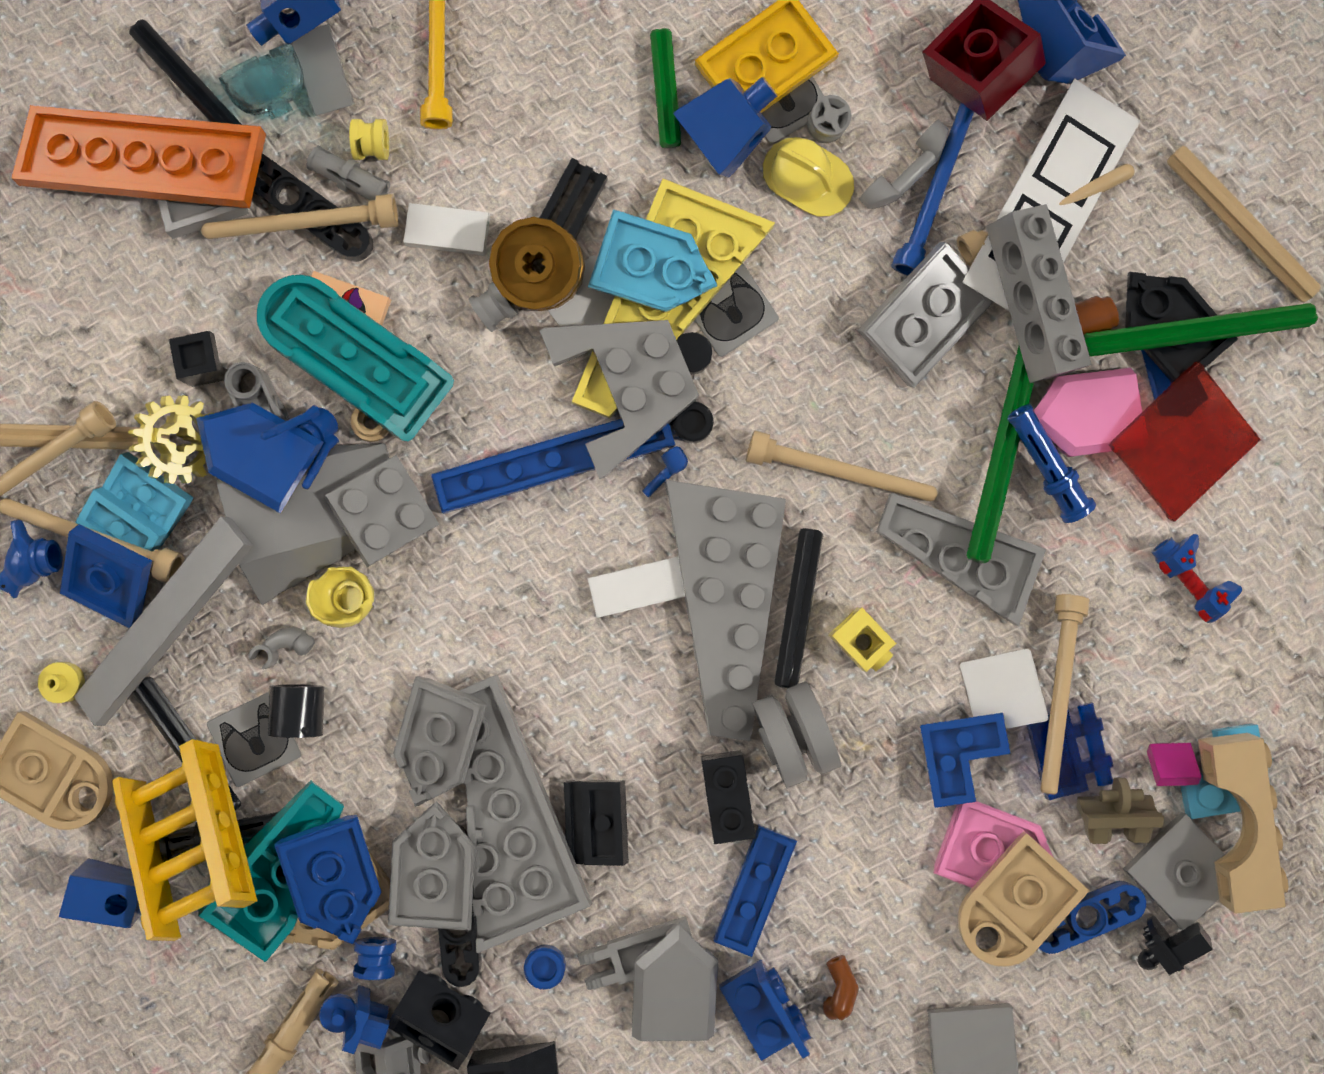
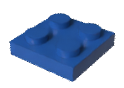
M78 524L68 534L60 594L130 628L143 611L152 560Z

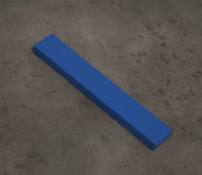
M622 419L431 474L441 512L446 514L596 470L586 443L623 429L625 426ZM667 424L662 430L654 434L624 461L675 447L670 425Z

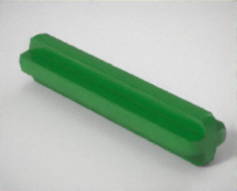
M667 28L654 29L650 33L659 141L662 148H676L681 145L680 122L673 114L678 109L672 32Z

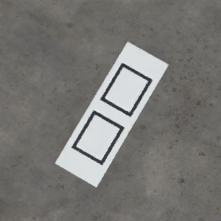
M1074 79L997 220L1013 211L1047 204L1064 263L1102 192L1070 204L1059 205V203L1079 188L1115 169L1140 120ZM987 236L984 242L985 245H982L962 282L1009 311L989 236Z

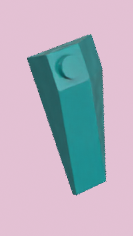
M310 780L244 846L257 902L245 908L217 907L215 901L198 909V916L266 962L294 929L298 919L274 844L284 837L339 819L344 805Z

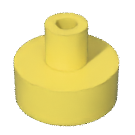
M52 663L46 666L40 673L38 689L41 695L49 702H71L75 700V694L84 685L85 677L82 670L73 663Z

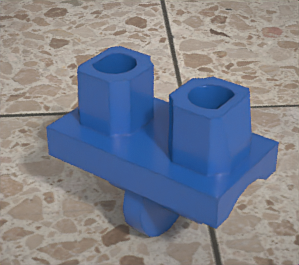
M358 985L355 1002L345 994L331 995L321 1005L319 1017L321 1024L326 1030L334 1033L343 1032L342 1051L355 1054L359 1043L381 1049L389 1027V1020H387L389 1006L371 1001L370 988Z

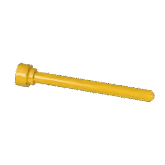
M429 0L428 97L424 99V104L420 106V124L429 129H447L453 124V109L449 105L448 99L445 98V0Z

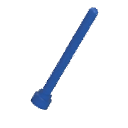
M960 103L909 242L904 243L902 248L897 249L891 264L895 271L906 276L925 258L926 250L924 245L974 111L963 103Z

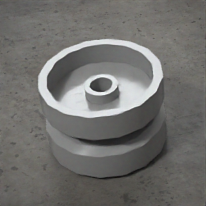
M806 681L786 690L785 699L791 716L786 717L780 702L772 695L752 703L761 727L758 731L772 765L776 764L786 789L806 781L808 771L802 757L804 753H807L813 768L821 775L841 767L840 757L827 722L813 691Z

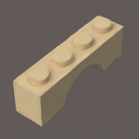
M1250 733L1198 739L1203 780L1218 788L1228 790L1236 799L1242 814V830L1237 843L1230 852L1214 862L1220 903L1235 914L1286 907L1284 893L1288 892L1289 885L1287 875L1280 866L1279 851L1283 849V839L1279 828L1275 826L1273 810L1277 808L1278 802L1275 789L1269 783L1268 768L1272 765V756L1268 745L1264 743L1263 738Z

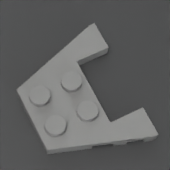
M668 320L550 327L539 330L554 367L587 353H595L625 426L623 429L586 443L599 479L609 475L614 468L627 457L629 458L640 446L699 398Z

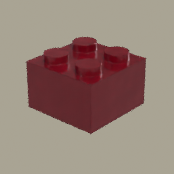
M974 0L922 51L930 80L986 121L1046 64L1041 34L991 0Z

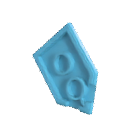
M613 209L588 288L668 312L717 287V283L707 268L691 234Z

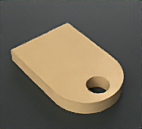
M17 712L0 741V798L40 822L60 830H72L88 825L97 820L108 808L114 788L112 783L113 776L106 761L93 750L28 712ZM84 786L91 788L96 794V804L92 809L83 807L79 802V792Z
M1023 831L965 895L958 911L959 933L968 949L983 962L994 966H1013L1032 956L1090 890ZM983 927H993L998 933L997 943L992 948L982 949L976 944V934Z

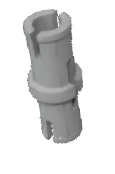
M319 145L313 148L307 159L306 166L308 170L336 182L337 187L345 192L351 190L369 200H375L376 195H385L389 192V181L383 180L360 168L359 162L353 159L346 161Z

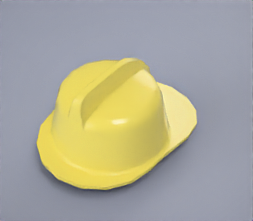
M800 137L786 138L774 144L765 156L763 178L769 189L801 210L817 217L832 216L841 212L850 202L854 192V180L849 167L839 157L819 146L814 141Z

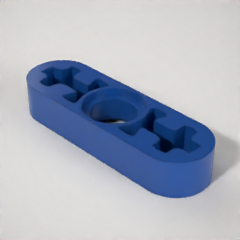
M1116 881L1087 893L1066 917V921L1074 933L1070 935V932L1065 928L1059 929L1053 933L1054 940L1052 942L1045 940L1039 949L1048 954L1059 953L1138 920L1146 909V898L1143 892L1129 882ZM1122 892L1133 897L1128 902L1130 909L1127 911L1119 906L1108 909V913L1112 916L1110 919H1108L1105 908L1099 903L1103 899V902L1108 906L1117 904L1121 901L1119 894ZM1084 906H1092L1097 912V920L1089 928H1081L1076 922L1077 912ZM1062 921L1057 928L1066 925V923Z

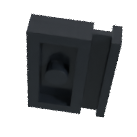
M569 780L564 782L566 841L575 863L604 866H624L629 863L625 780Z

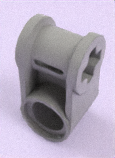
M246 362L235 363L228 368L225 373L224 383L234 407L253 402L285 421L290 419L283 403L277 396L270 377L264 370ZM247 373H253L256 378L255 386L251 391L243 393L240 386L241 379Z

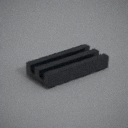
M571 158L539 218L551 220L577 173L580 177L555 221L556 224L563 228L588 180L595 182L568 231L576 240L608 178L605 174L601 172L598 174L593 171V168L587 165L583 166L579 164L578 160Z

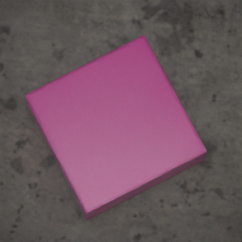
M1191 743L1149 744L1147 755L1156 786L1199 784L1202 776Z

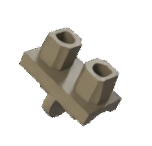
M1125 777L1114 778L1112 790H1100L1099 796L1077 797V809L1084 821L1085 834L1092 844H1108L1111 841L1112 829L1124 828L1123 833L1128 841L1133 843H1149L1153 828H1163L1164 815L1157 811L1153 797L1151 795H1144L1142 789H1130L1128 780Z

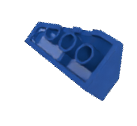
M1018 0L1022 22L1041 34L1046 64L1038 73L1046 81L1071 84L1074 79H1082L1119 62L1126 56L1099 14L1092 18L1077 2L1078 0Z

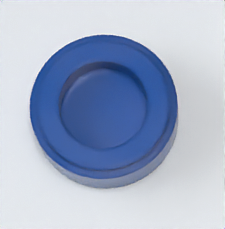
M552 945L535 947L530 951L524 963V974L527 981L535 988L543 990L557 986L563 979L566 969L564 955L558 948Z

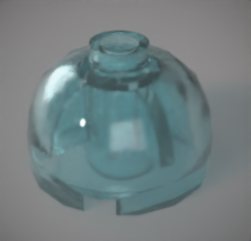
M285 44L269 50L270 54L259 58L257 56L252 57L227 70L218 78L229 99L242 112L253 116L268 113L271 120H274L293 111L290 102L300 95L304 85L303 69L292 44Z

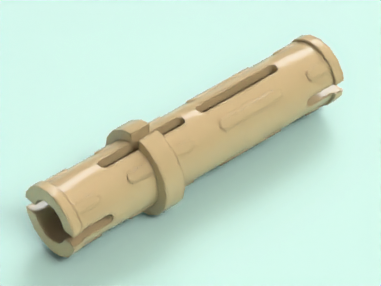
M319 968L315 970L309 983L275 1033H270L265 1039V1048L246 1074H277L286 1061H291L297 1052L295 1047L320 1011L323 1002L339 984L332 974L327 971L324 972Z

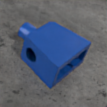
M260 0L263 13L246 24V26L261 46L278 34L287 44H291L341 11L339 0ZM285 8H291L295 10L294 12L288 14L282 12V10Z
M764 77L757 80L746 91L738 82L729 78L677 109L673 114L717 173L730 177L770 131L771 125L760 111L778 95Z
M88 858L70 874L59 917L122 928H131L140 917L141 912L131 869Z

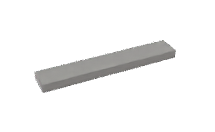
M221 516L75 694L74 698L94 726H105L252 549V543L231 518Z

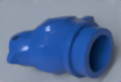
M19 519L10 523L13 540L5 558L4 569L0 572V589L9 593L12 598H17L23 587L34 584L41 576L46 577L51 575V573L58 572L63 563V554L59 544L55 540L43 538L33 540L29 536L23 521Z

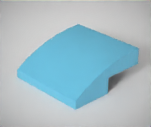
M130 452L123 453L118 457L103 486L93 489L75 523L150 551L160 549L181 520L194 497L175 484L164 483V476L162 475L158 478H150L148 476L150 466L138 467L135 464L138 461L137 457Z

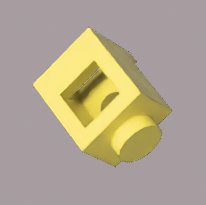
M857 607L828 634L864 672H867L870 668L875 672L881 669L893 657L889 650L897 644L863 607ZM861 634L867 635L870 640L868 648L860 650L856 646V639Z

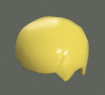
M329 567L327 572L320 578L310 581L305 602L311 616L321 623L331 627L346 628L361 622L371 611L374 602V589L368 577L353 567Z

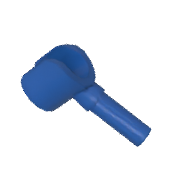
M676 446L661 455L667 468L660 471L642 490L647 497H650L665 480L687 467L688 459L681 447Z

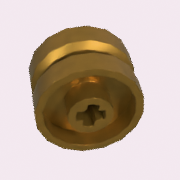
M530 217L516 220L500 232L491 248L489 267L492 281L504 298L519 307L546 311L559 308L574 297L583 282L585 262L582 249L572 234L552 220ZM538 258L544 259L542 264L545 266V269L542 273L534 271L532 267L533 262Z

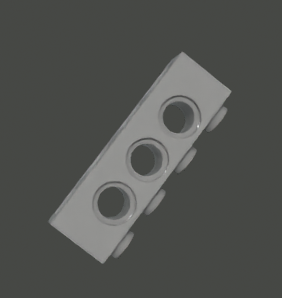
M1047 204L1010 212L987 225L986 229L1029 382L1034 383L1064 375L1092 365Z

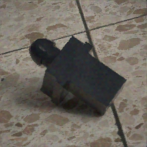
M1152 916L1147 919V926L1143 928L1145 931L1143 936L1147 940L1145 944L1149 950L1144 949L1139 954L1137 962L1144 970L1156 969L1157 965L1161 964L1170 976L1177 971L1183 970L1184 965L1212 951L1211 938L1199 922L1170 936L1158 919Z

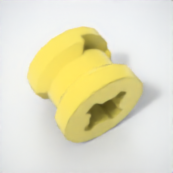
M351 119L349 140L352 158L354 160H364L367 156H375L378 160H388L390 142L386 119H375L373 123H365L362 119Z

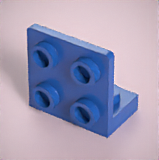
M759 960L719 984L722 994L761 1061L791 1043H794L802 1059L810 1055L806 1041L812 1038L807 1029L808 1025L795 1003L791 1006L787 1005L790 999L775 967L767 970L763 961Z

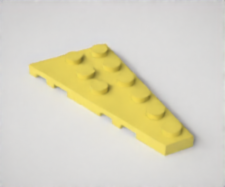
M662 178L646 220L691 234L707 268L717 283V287L668 312L614 296L603 324L668 320L677 340L774 228L775 222ZM592 352L572 399V404L610 419L618 409L597 357Z

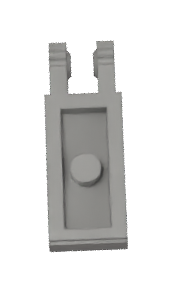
M686 916L610 940L605 945H599L579 953L577 957L580 965L593 964L611 957L614 969L597 972L586 978L587 989L595 990L617 982L621 985L634 981L635 959L646 949L650 950L666 936V932L677 922L687 929L692 937Z

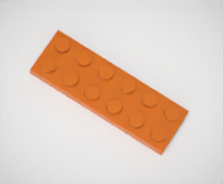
M30 105L11 179L19 186L250 208L266 133L261 126Z

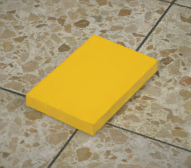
M777 0L695 59V66L712 88L722 81L731 78L738 82L746 91L757 80L764 77L778 96L760 111L762 113L835 61L839 53L799 0Z

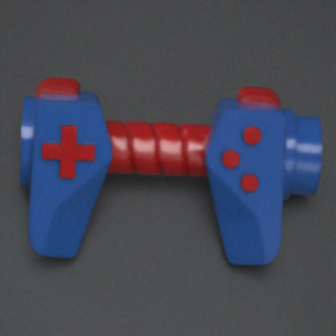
M1197 534L1183 539L1180 543H1176L1172 537L1164 540L1151 552L1155 556V561L1159 564L1161 571L1169 578L1177 576L1184 583V586L1197 600L1195 609L1203 621L1212 623L1225 615L1231 609L1230 604L1241 594L1242 587L1232 581H1227L1212 589H1209L1192 569L1196 566V552L1199 547V537Z

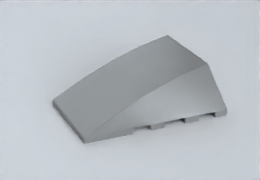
M385 443L335 445L330 450L310 488L304 489L302 483L311 465L309 466L281 513L276 512L217 478V488L225 517L231 518L253 545L252 549L239 563V566L261 605L266 604L276 598L275 596L291 587L297 586L311 575L327 566L333 565L343 559L344 556L356 550L325 501L324 496L390 459Z

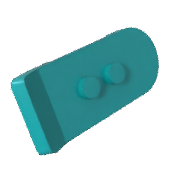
M291 275L281 278L271 284L259 300L257 323L267 343L282 356L381 425L399 440L407 442L412 440L453 387V377L432 359L412 345L405 343L339 296L335 290L314 277Z

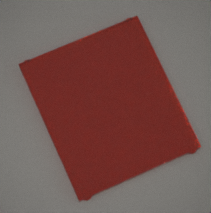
M1194 362L1108 445L1161 508L1170 521L1175 522L1261 439L1209 375L1200 362Z

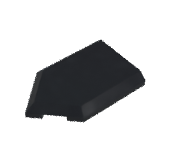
M1128 273L1125 328L1218 316L1186 278L1174 276L1164 278L1147 276L1146 273ZM1231 337L1143 350L1179 390L1236 342L1238 338Z

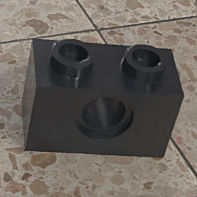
M741 750L701 756L714 845L755 839L744 757Z
M419 970L392 1014L388 1028L458 1070L491 1013L485 1010L482 1003L470 995H460L450 989L446 981L441 977L431 973L425 974ZM431 1011H444L449 1017V1022L440 1023L436 1021Z

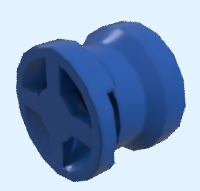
M365 937L355 940L354 951L358 954V962L354 965L353 976L364 980H383L394 977L395 967L391 964L392 953L396 950V940L387 937Z

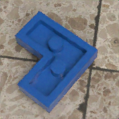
M1003 713L920 725L935 808L976 802L969 760L1011 754Z

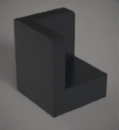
M204 331L169 339L177 380L191 387L224 381L225 373L228 369L220 365L214 333Z

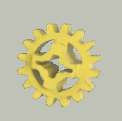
M170 395L162 396L160 400L161 407L154 401L146 403L145 406L149 414H135L134 419L141 424L140 428L128 431L129 435L138 438V443L130 446L129 451L140 452L142 455L135 464L138 467L150 465L151 468L148 474L150 478H158L164 473V483L174 484L177 475L181 483H191V472L197 477L206 476L207 474L203 467L206 464L202 442L200 435L192 426V420L197 425L196 418L213 413L203 415L201 411L204 403L201 401L194 402L188 406V396L185 395L178 396L175 404ZM170 413L164 425L159 428H153V425L161 416ZM176 434V436L183 438V440L190 441L191 444L176 446V443L170 442L169 439L161 438V436ZM151 444H154L160 452V460L153 453ZM194 451L199 452L190 463L182 466V464L186 463V457Z

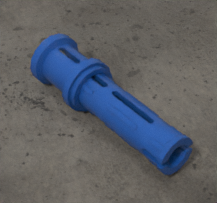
M1027 404L1014 410L1007 419L1013 425L1028 453L1045 479L1043 489L1046 494L1053 496L1061 509L1060 517L1064 523H1073L1089 515L1095 509L1096 502L1093 498L1086 496L1078 482L1079 474L1076 469L1067 467L1051 438L1033 411L1032 405Z

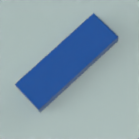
M760 824L757 825L755 831L756 838L752 839L713 937L715 943L750 957L753 956L797 843L795 838Z

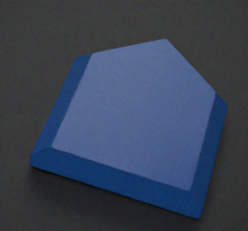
M253 402L196 418L208 473L278 513H281L324 443L298 427H294L267 440L261 439L260 435L262 432L285 422V420Z
M347 815L284 837L274 845L300 923L312 928H320L336 935L338 939L354 944L365 918L381 894V889L357 815Z

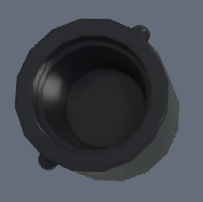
M286 684L269 686L268 736L282 738L323 736V685Z

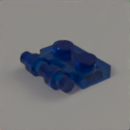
M1093 702L1077 705L1081 720L1077 723L1072 724L1069 710L1067 711L1058 793L1055 795L1044 793V797L1047 800L1089 791L1085 774L1093 772L1097 786L1113 784L1110 768L1114 765L1111 754L1106 753L1101 731H1104L1102 718L1096 716ZM1050 712L1048 713L1047 721L1026 725L1040 781L1042 780ZM1085 736L1090 757L1081 760L1076 738Z

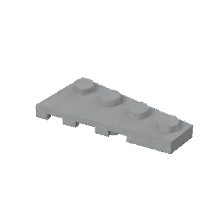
M894 493L889 494L876 532L1013 625L1019 626L1046 549L997 531L989 562H974L967 558L974 522Z

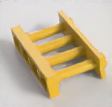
M191 739L180 745L182 766L148 784L146 781L122 777L112 780L115 792V805L120 815L141 912V925L145 931L146 940L176 941L180 939L181 933L177 919L215 901L217 907L245 908L257 902L219 745ZM188 782L192 799L191 805L155 823L151 800ZM197 821L201 837L200 845L163 862L159 848V839ZM206 861L211 879L210 885L173 902L168 879Z

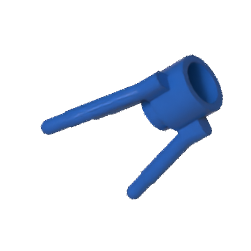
M315 405L311 406L306 412L262 432L260 435L261 439L267 440L297 426L324 442L302 483L304 489L310 488L330 450L339 442V439L334 435L338 431L337 420L328 410Z

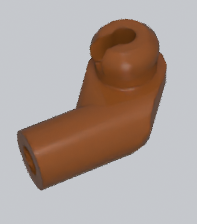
M839 955L826 963L836 984L833 996L828 997L823 1002V1012L830 1020H844L852 1014L859 992L858 984L845 955Z

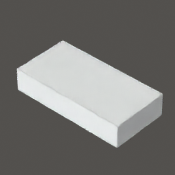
M409 203L403 242L408 247L485 256L490 215L488 212Z

